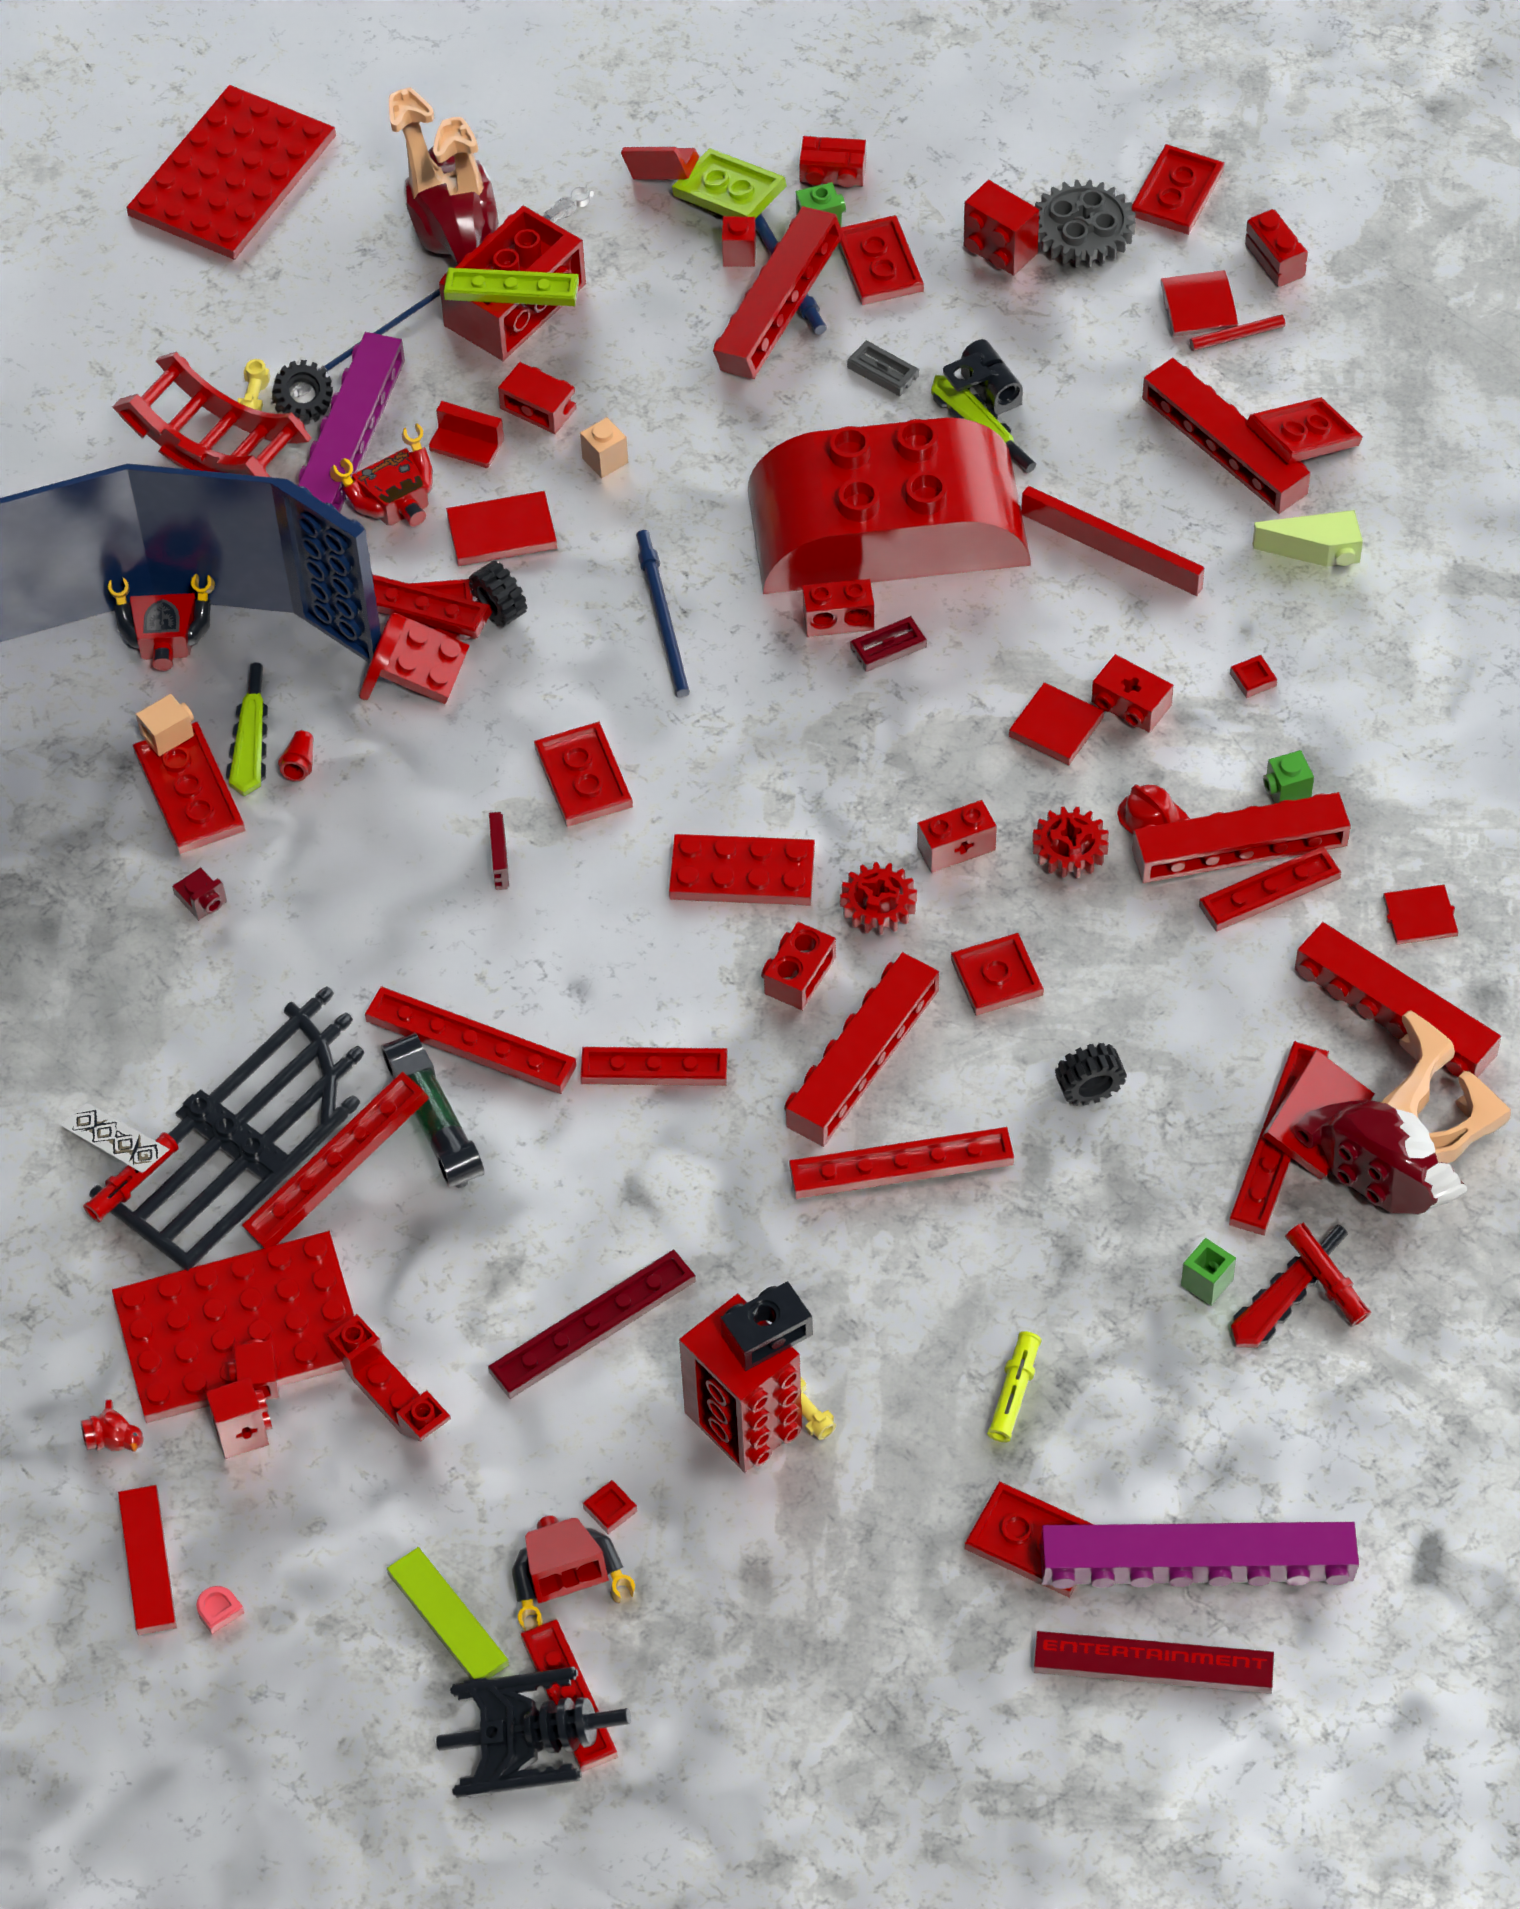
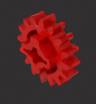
M1065 806L1061 807L1059 815L1050 810L1047 814V821L1039 819L1037 829L1033 830L1032 852L1038 855V864L1044 865L1048 863L1049 873L1055 872L1056 869L1061 870L1062 878H1065L1068 872H1073L1076 878H1080L1081 870L1083 869L1090 874L1093 873L1094 863L1102 866L1104 855H1108L1109 832L1103 829V820L1092 821L1093 812L1089 811L1085 815H1081L1079 807H1075L1073 813H1068Z
M874 862L873 869L870 870L866 866L860 865L859 875L850 872L848 874V882H842L840 907H843L844 918L852 917V926L854 928L861 924L865 925V933H869L872 928H877L878 933L883 935L884 927H890L891 930L896 932L898 931V922L907 925L909 923V914H915L917 889H914L913 878L905 879V870L903 868L896 873L893 872L892 863H888L885 869H881L879 863Z

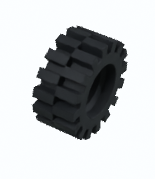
M301 360L300 365H296V361H292L288 368L284 365L280 370V374L277 373L272 389V403H276L275 410L277 413L281 411L283 414L292 412L295 417L303 420L304 425H307L311 419L316 422L320 420L321 414L323 416L326 414L333 394L332 380L330 376L326 377L327 371L323 367L320 371L317 369L318 364L312 362L311 366H307V360ZM297 382L308 383L314 389L315 397L307 403L297 402L290 395V387Z
M491 561L469 576V587L473 589L471 593L477 598L476 602L490 605L492 613L489 620L492 623L495 622L497 626L504 627L527 612L526 597L521 594L523 592L521 586H517L515 577H511L510 571L507 568L504 569L503 564L500 562Z
M1098 1043L1096 1047L1093 1044H1089L1085 1050H1082L1081 1047L1075 1049L1076 1054H1067L1065 1056L1066 1061L1060 1060L1058 1068H1055V1076L1068 1103L1072 1102L1076 1106L1080 1103L1083 1106L1089 1105L1092 1100L1094 1103L1101 1102L1100 1098L1103 1096L1106 1099L1111 1097V1091L1118 1092L1121 1089L1120 1085H1124L1126 1082L1125 1078H1127L1116 1049L1110 1044L1105 1046L1104 1043Z

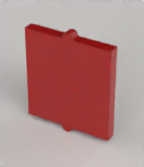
M1445 884L1384 893L1383 898L1388 913L1386 922L1391 924L1396 945L1458 936L1459 932L1453 915L1455 907L1450 904Z

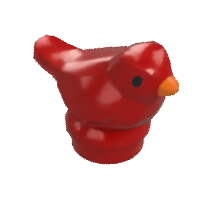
M112 1400L105 1401V1409L98 1417L90 1416V1419L81 1421V1429L87 1451L92 1449L100 1451L105 1447L113 1452L124 1449L136 1452L143 1445L144 1436L141 1429L130 1425L120 1413L115 1411Z

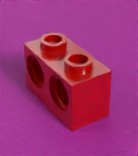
M870 578L802 585L803 614L807 637L875 630L874 599Z
M797 922L791 933L786 932L783 935L775 958L768 959L763 967L761 977L764 979L765 995L803 1011L836 959V938L801 922Z

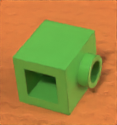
M832 182L795 191L796 214L799 213L802 206L834 213L837 216L840 227H842V213L846 212V205L843 195H837Z
M1299 750L1268 759L1267 774L1263 775V783L1268 795H1271L1276 804L1283 800H1298L1312 797L1314 775L1302 751Z
M1205 1237L1183 1263L1181 1286L1212 1306L1234 1280L1236 1257Z

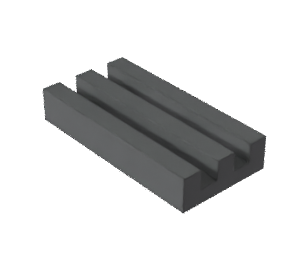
M867 340L847 360L848 369L898 396L904 393L905 387L908 389L912 385V379L916 381L919 377V368ZM866 353V354H868L869 356H871V357L877 359L878 362L875 361L874 359H872V358H870V357L864 355V354ZM889 366H890L891 368H893V369H895V370L901 372L902 374H904V376L901 375V374H899V373H897L896 371L890 369Z

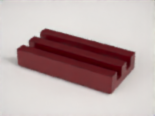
M911 616L850 641L851 650L853 653H857V659L863 663V668L866 672L927 647V639ZM908 630H911L910 632L905 633V634H903V635H901V636H898V637H896V638L894 637V636H896V635H898V634H901V633H903V632H906V631H908ZM882 641L881 644L876 645V646H874V647H872V648H869V649H867V650H864V648H867V647H869V646H872V645L877 644V643H879V642Z
M501 812L489 813L495 889L505 890L510 886L504 819Z

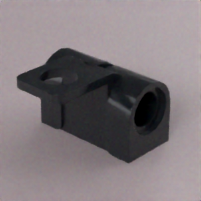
M985 339L976 340L969 344L963 351L960 360L943 367V374L956 391H963L973 387L984 400L987 409H992L997 415L1022 405L1023 387ZM961 368V375L965 380L958 379L954 375L955 371Z

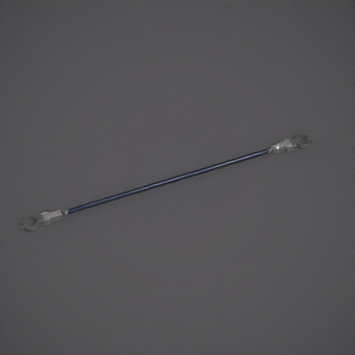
M587 185L585 188L577 187L573 189L571 197L560 198L552 208L544 213L543 217L553 223H556L561 218L569 217L575 212L576 207H584L590 203V197L594 196V191L590 190L589 196L585 200L572 201L575 195L586 194L588 191ZM440 288L374 333L384 334L439 297ZM354 346L325 366L322 365L317 369L320 371L323 367L327 371L326 374H328L329 370L352 355ZM305 382L293 384L290 387V393H293L292 398L306 395L311 391L312 386Z

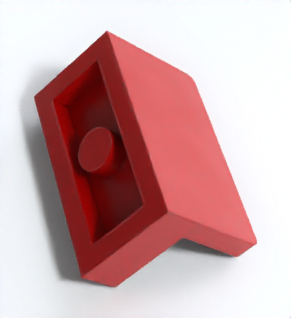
M623 147L621 155L633 180L689 179L699 159L695 148Z
M441 401L436 410L438 429L429 443V450L484 468L490 467L504 442L502 418Z

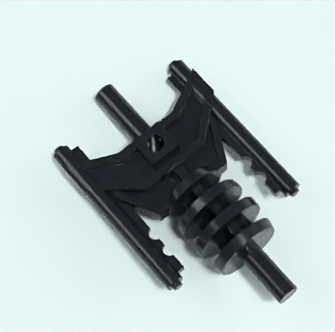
M575 1667L491 1679L463 1681L464 1683L453 1684L450 1688V1693L454 1697H458L460 1702L468 1700L476 1702L481 1711L480 1729L437 1735L436 1743L439 1751L481 1745L482 1758L474 1777L460 1779V1785H455L452 1789V1793L456 1798H475L489 1796L498 1792L577 1782L582 1778V1773L578 1768H574L572 1763L563 1764L557 1770L549 1766L542 1772L538 1768L524 1769L538 1760V1752L543 1750V1746L548 1753H559L562 1747L566 1752H573L579 1748L580 1743L584 1748L594 1745L597 1738V1729L630 1724V1710L625 1708L595 1713L591 1701L588 1698L579 1697L575 1704L571 1698H561L557 1705L552 1700L543 1702L539 1711L533 1699L518 1694L537 1691L539 1686H544L545 1689H551L554 1684H558L559 1687L571 1686V1680H575L576 1676H578V1670Z

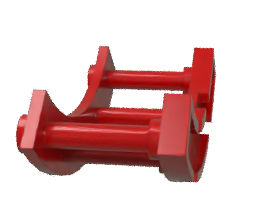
M178 352L157 358L156 363L163 369L164 373L141 397L138 394L120 398L112 406L119 416L142 439L148 435L161 446L158 451L183 469L270 477L266 472V467L286 444L309 442L312 438L305 430L303 422L295 417L292 412L285 414L267 413L245 406L226 396L190 367L187 360L180 356ZM174 381L191 397V400L169 423H166L150 406ZM201 407H204L220 418V421L197 443L179 431ZM233 425L250 433L231 455L211 450ZM263 439L271 441L257 458L253 455L248 456Z

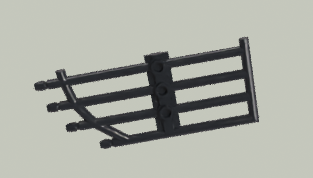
M326 986L315 994V998H311L301 1008L294 1002H289L284 1008V1014L290 1019L210 1095L200 1089L195 1095L192 1094L182 1103L183 1106L175 1113L182 1121L168 1135L178 1145L195 1130L208 1141L134 1212L122 1202L110 1211L115 1217L184 1270L188 1271L190 1268H193L348 1118V1114H352L359 1106L360 1100L352 1095L341 1103V1107L336 1108L338 1081L352 1069L353 1064L356 1065L364 1055L363 1049L359 1046L352 1048L346 1053L345 1058H341L334 1065L329 1047L341 1034L340 1032L345 1031L350 1026L353 1018L345 1012L334 1020V1024H330L322 1033L310 1020L322 1008V1005H326L331 1000L334 992L330 987ZM299 1029L304 1033L311 1043L236 1115L221 1104ZM316 1057L318 1058L323 1076L263 1134H260L247 1124ZM322 1097L319 1125L289 1154L276 1146L274 1143ZM220 1149L235 1160L161 1232L146 1222L162 1204ZM249 1170L261 1179L188 1252H185L172 1242L244 1171ZM125 1181L123 1184H121V1185H120L110 1196H108L107 1198L110 1199L115 1193H117V1192L127 1183V1181ZM100 1185L94 1186L89 1196L93 1198L103 1188Z

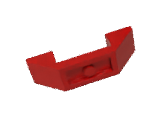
M358 1314L327 1335L328 1341L354 1383L400 1434L421 1442L451 1420L448 1412L427 1390L420 1395L383 1354L380 1338Z

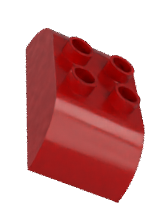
M947 417L927 420L913 419L907 422L861 427L846 426L839 429L805 433L786 440L771 449L759 460L749 477L747 491L763 594L803 590L802 585L869 578L871 583L1031 566L1009 449L1004 440L995 431L971 420Z

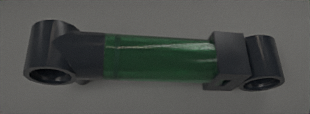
M413 1033L381 1045L382 1054L392 1078L395 1079L403 1071L429 1097L414 1115L437 1158L447 1186L449 1188L454 1186L463 1188L468 1184L469 1180L483 1176L485 1172L478 1150L473 1141L468 1140L436 1078L434 1066L426 1050L423 1048L418 1035Z

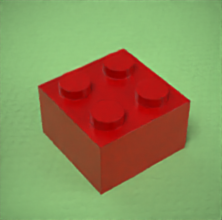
M989 179L964 202L963 246L970 252L978 254L998 269H1003L1013 276L1038 254V208Z

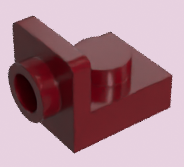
M201 867L172 886L174 895L198 921L208 914L215 913L227 902L223 883L218 878L213 881Z

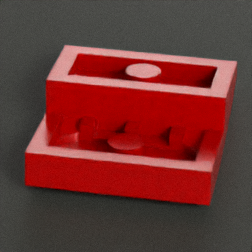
M1225 270L1161 278L1165 310L1169 313L1173 337L1221 331L1238 326L1234 300Z

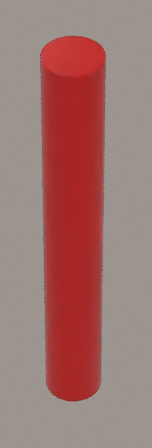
M1281 314L1194 337L1189 340L1192 351L1283 328L1286 325L1285 318Z

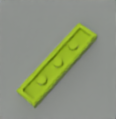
M448 268L444 297L445 300L575 307L579 277L578 274Z
M419 1547L387 1567V1573L471 1680L479 1678L490 1679L509 1666L508 1658Z

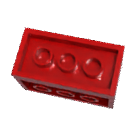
M524 205L514 214H510L499 228L493 233L488 234L483 242L472 252L467 253L455 267L578 274V291L586 285L583 240ZM447 273L444 274L439 282L444 326L503 362L562 307L554 305L445 300L444 289Z
M737 1293L679 1339L685 1414L746 1473L754 1466L759 1467L763 1465L777 1447L782 1443L788 1444L799 1435L802 1428L800 1354L793 1347L747 1371L744 1370L721 1336L720 1317L734 1305H744L747 1303ZM760 1321L757 1323L761 1326L770 1325L767 1321Z

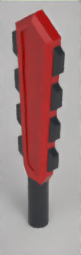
M1336 1225L1320 1242L1328 1256L1345 1239L1348 1232L1341 1225ZM1295 1256L1289 1261L1285 1273L1278 1272L1270 1280V1287L1268 1289H1261L1252 1297V1305L1242 1307L1233 1316L1234 1322L1230 1328L1235 1347L1258 1348L1261 1344H1267L1276 1334L1275 1326L1277 1324H1284L1292 1314L1291 1307L1293 1304H1300L1307 1296L1306 1288L1317 1284L1319 1280L1301 1257Z

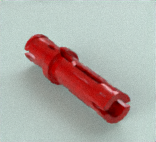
M162 1132L155 1140L170 1150L146 1171L135 1173L136 1169L129 1165L126 1166L116 1177L110 1176L105 1181L106 1186L89 1202L83 1205L86 1213L94 1221L101 1222L120 1202H127L131 1198V1192L179 1149L176 1141L170 1135ZM125 1181H127V1183H126L117 1193H115L110 1199L107 1198V1197L110 1196L121 1184H123Z
M1303 1222L1292 1228L1285 1235V1238L1296 1249L1302 1260L1326 1290L1325 1296L1328 1300L1335 1302L1352 1327L1368 1318L1372 1312L1352 1288L1354 1283L1349 1277L1345 1278L1306 1224Z

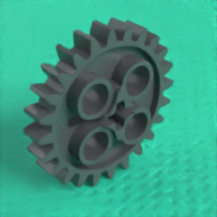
M1077 179L1073 187H1070L1066 182H1062V190L1051 187V194L1043 193L1041 195V202L1035 203V207L1039 209L1038 243H1042L1041 251L1051 250L1052 259L1060 255L1063 256V264H1066L1070 259L1074 260L1076 267L1080 265L1082 260H1086L1089 267H1092L1093 260L1095 259L1101 264H1105V256L1115 260L1117 258V251L1124 253L1126 251V244L1132 243V236L1135 234L1136 214L1132 211V203H1125V194L1116 196L1115 187L1107 191L1104 190V182H1101L1097 187L1092 186V180H1088L1085 186H1081Z

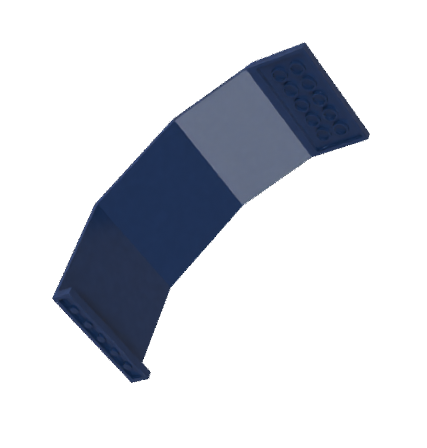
M127 463L0 498V642L114 611V605L117 603L116 598L110 594L108 589L110 580L113 586L112 590L116 593L122 592L125 588L123 578L127 580L129 585V593L126 596L127 602H130V596L195 593V597L198 599V592L191 585L192 577L198 574L199 589L207 586L208 575L215 582L214 590L208 594L211 605L294 613L368 663L371 662L381 637L366 530L357 520H350L339 513L332 504L324 503L314 497L304 486H297L288 479Z

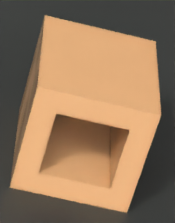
M608 417L580 432L582 459L601 479L628 463L627 437Z
M172 694L136 713L140 735L158 756L194 736L191 724L194 717L191 710L184 702L179 704Z

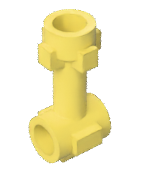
M252 359L246 364L244 369V378L248 382L245 397L238 398L237 402L262 411L263 401L259 400L258 397L260 391L264 390L270 382V371L262 360Z
M801 1377L802 1415L808 1421L805 1425V1430L810 1436L814 1434L819 1440L825 1439L836 1428V1424L833 1422L834 1416L829 1410L823 1413L819 1411L804 1394L806 1382Z

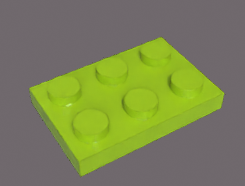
M709 148L698 159L689 179H679L672 186L675 197L721 215L755 217L756 219L787 185L785 177Z

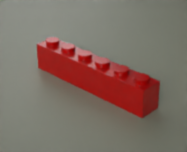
M802 206L797 216L791 220L789 229L782 240L776 244L772 256L767 264L761 268L757 280L752 288L746 292L742 304L737 312L731 316L725 331L714 344L713 352L720 371L755 379L843 237L836 214Z
M1171 358L1144 377L1142 399L1278 514L1282 513L1308 494L1311 472L1308 471L1307 467L1299 461L1288 464L1246 424L1247 419L1239 413L1234 405L1228 404L1210 385H1205L1187 366H1183L1176 359Z
M1321 793L1304 799L1283 800L1276 804L1259 807L1249 806L1243 810L1226 813L1216 812L1210 816L1193 819L1183 818L1176 822L1160 825H1146L1142 828L1134 829L1132 852L1142 883H1149L1302 855L1322 846L1326 850L1348 846L1351 824L1340 793Z
M1322 922L1297 949L1295 970L1304 979L1317 983L1335 999L1348 1003L1357 1009L1364 1018L1379 1023L1392 1036L1402 1039L1408 1034L1402 1022V1015L1407 1011L1416 1013L1437 1028L1454 1045V1057L1444 1065L1454 1076L1459 1077L1464 1071H1469L1478 1078L1497 1057L1502 1037L1500 1034L1328 924Z
M904 952L900 954L894 963L889 962L882 973L880 983L876 988L871 987L867 991L859 1011L856 1014L852 1013L849 1015L843 1026L842 1034L837 1040L832 1039L824 1051L823 1059L818 1066L813 1065L808 1070L804 1079V1085L798 1093L794 1091L788 1097L784 1106L787 1128L822 1147L827 1144L938 993V970Z

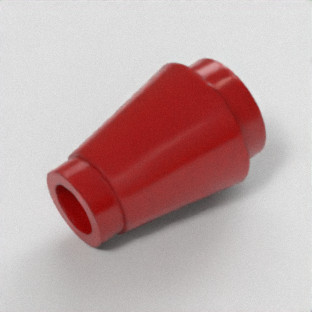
M296 731L279 758L280 772L288 780L302 781L312 772L314 737L307 731Z

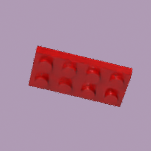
M674 834L669 888L670 900L811 906L815 840Z

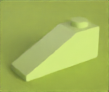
M1355 510L1255 522L1252 544L1253 548L1329 567L1360 563L1363 540Z

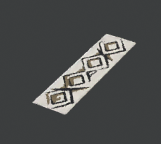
M87 1102L60 1125L141 1173L146 1171L170 1150Z

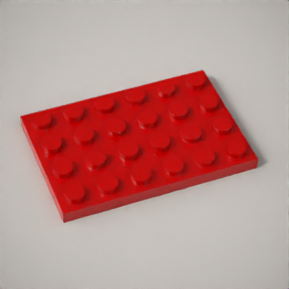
M229 85L126 207L128 216L235 260L336 137L335 127Z
M330 1231L274 1245L268 1249L263 1248L196 1266L188 1271L182 1270L112 1289L146 1423L208 1407L209 1403L205 1391L231 1383L228 1361L235 1359L234 1345L244 1344L249 1340L273 1341L279 1387L346 1369L327 1338L328 1334L354 1316Z

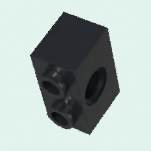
M788 1281L778 1287L771 1286L766 1288L757 1298L744 1305H734L720 1317L721 1336L745 1371L813 1335L812 1315ZM760 1321L772 1322L768 1326H761L757 1323Z

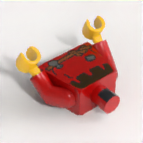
M418 423L415 424V430L418 433L417 438H410L407 435L406 428L402 432V440L411 446V452L404 448L352 474V478L350 474L353 471V465L348 459L343 458L340 461L345 474L340 473L335 465L331 467V478L344 484L342 489L358 513L375 519L379 518L386 525H394L404 519L412 527H416L424 522L426 513L423 509L429 505L427 494L432 490L433 469L426 448L421 447L420 440L423 437V429Z

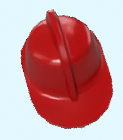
M1135 784L1131 788L1130 795L1125 797L1119 804L1117 812L1119 822L1132 835L1134 834V829L1142 828L1146 825H1160L1189 818L1172 801L1171 796L1165 789L1149 784L1143 786Z

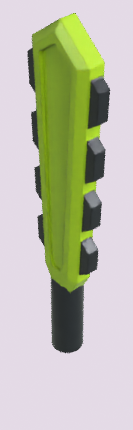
M935 375L931 394L937 404L950 409V415L954 418L971 420L989 427L1004 440L1011 458L1027 473L1035 469L1036 462L1014 443L1010 427L1006 423H1000L998 415L992 409L984 407V400L978 394H972L970 388L956 391L945 375Z
M257 662L250 664L247 694L236 709V718L239 719V722L234 724L232 733L236 741L231 744L229 756L233 760L227 765L226 779L229 780V786L244 797L261 787V782L266 779V764L262 763V760L267 757V745L263 742V739L267 737L268 727L263 720L268 718V706L264 704L261 696L263 665Z

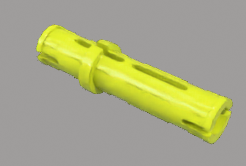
M1022 1331L1019 1333L1012 1359L1006 1362L1004 1368L1006 1378L998 1398L991 1426L987 1432L991 1439L998 1442H1010L1028 1381H1031L1035 1375L1033 1365L1042 1339L1032 1332ZM1023 1359L1024 1365L1019 1380H1017L1016 1375L1020 1362ZM1010 1394H1013L1009 1412L1005 1414Z

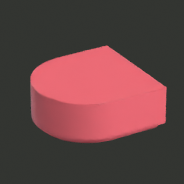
M222 1586L207 1588L197 1599L196 1606L199 1617L211 1634H214L245 1613L243 1606L234 1594Z

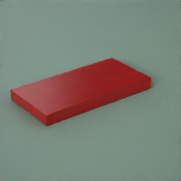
M198 721L191 723L194 734L192 738L161 756L156 754L146 740L132 744L134 753L179 854L246 831L244 822Z

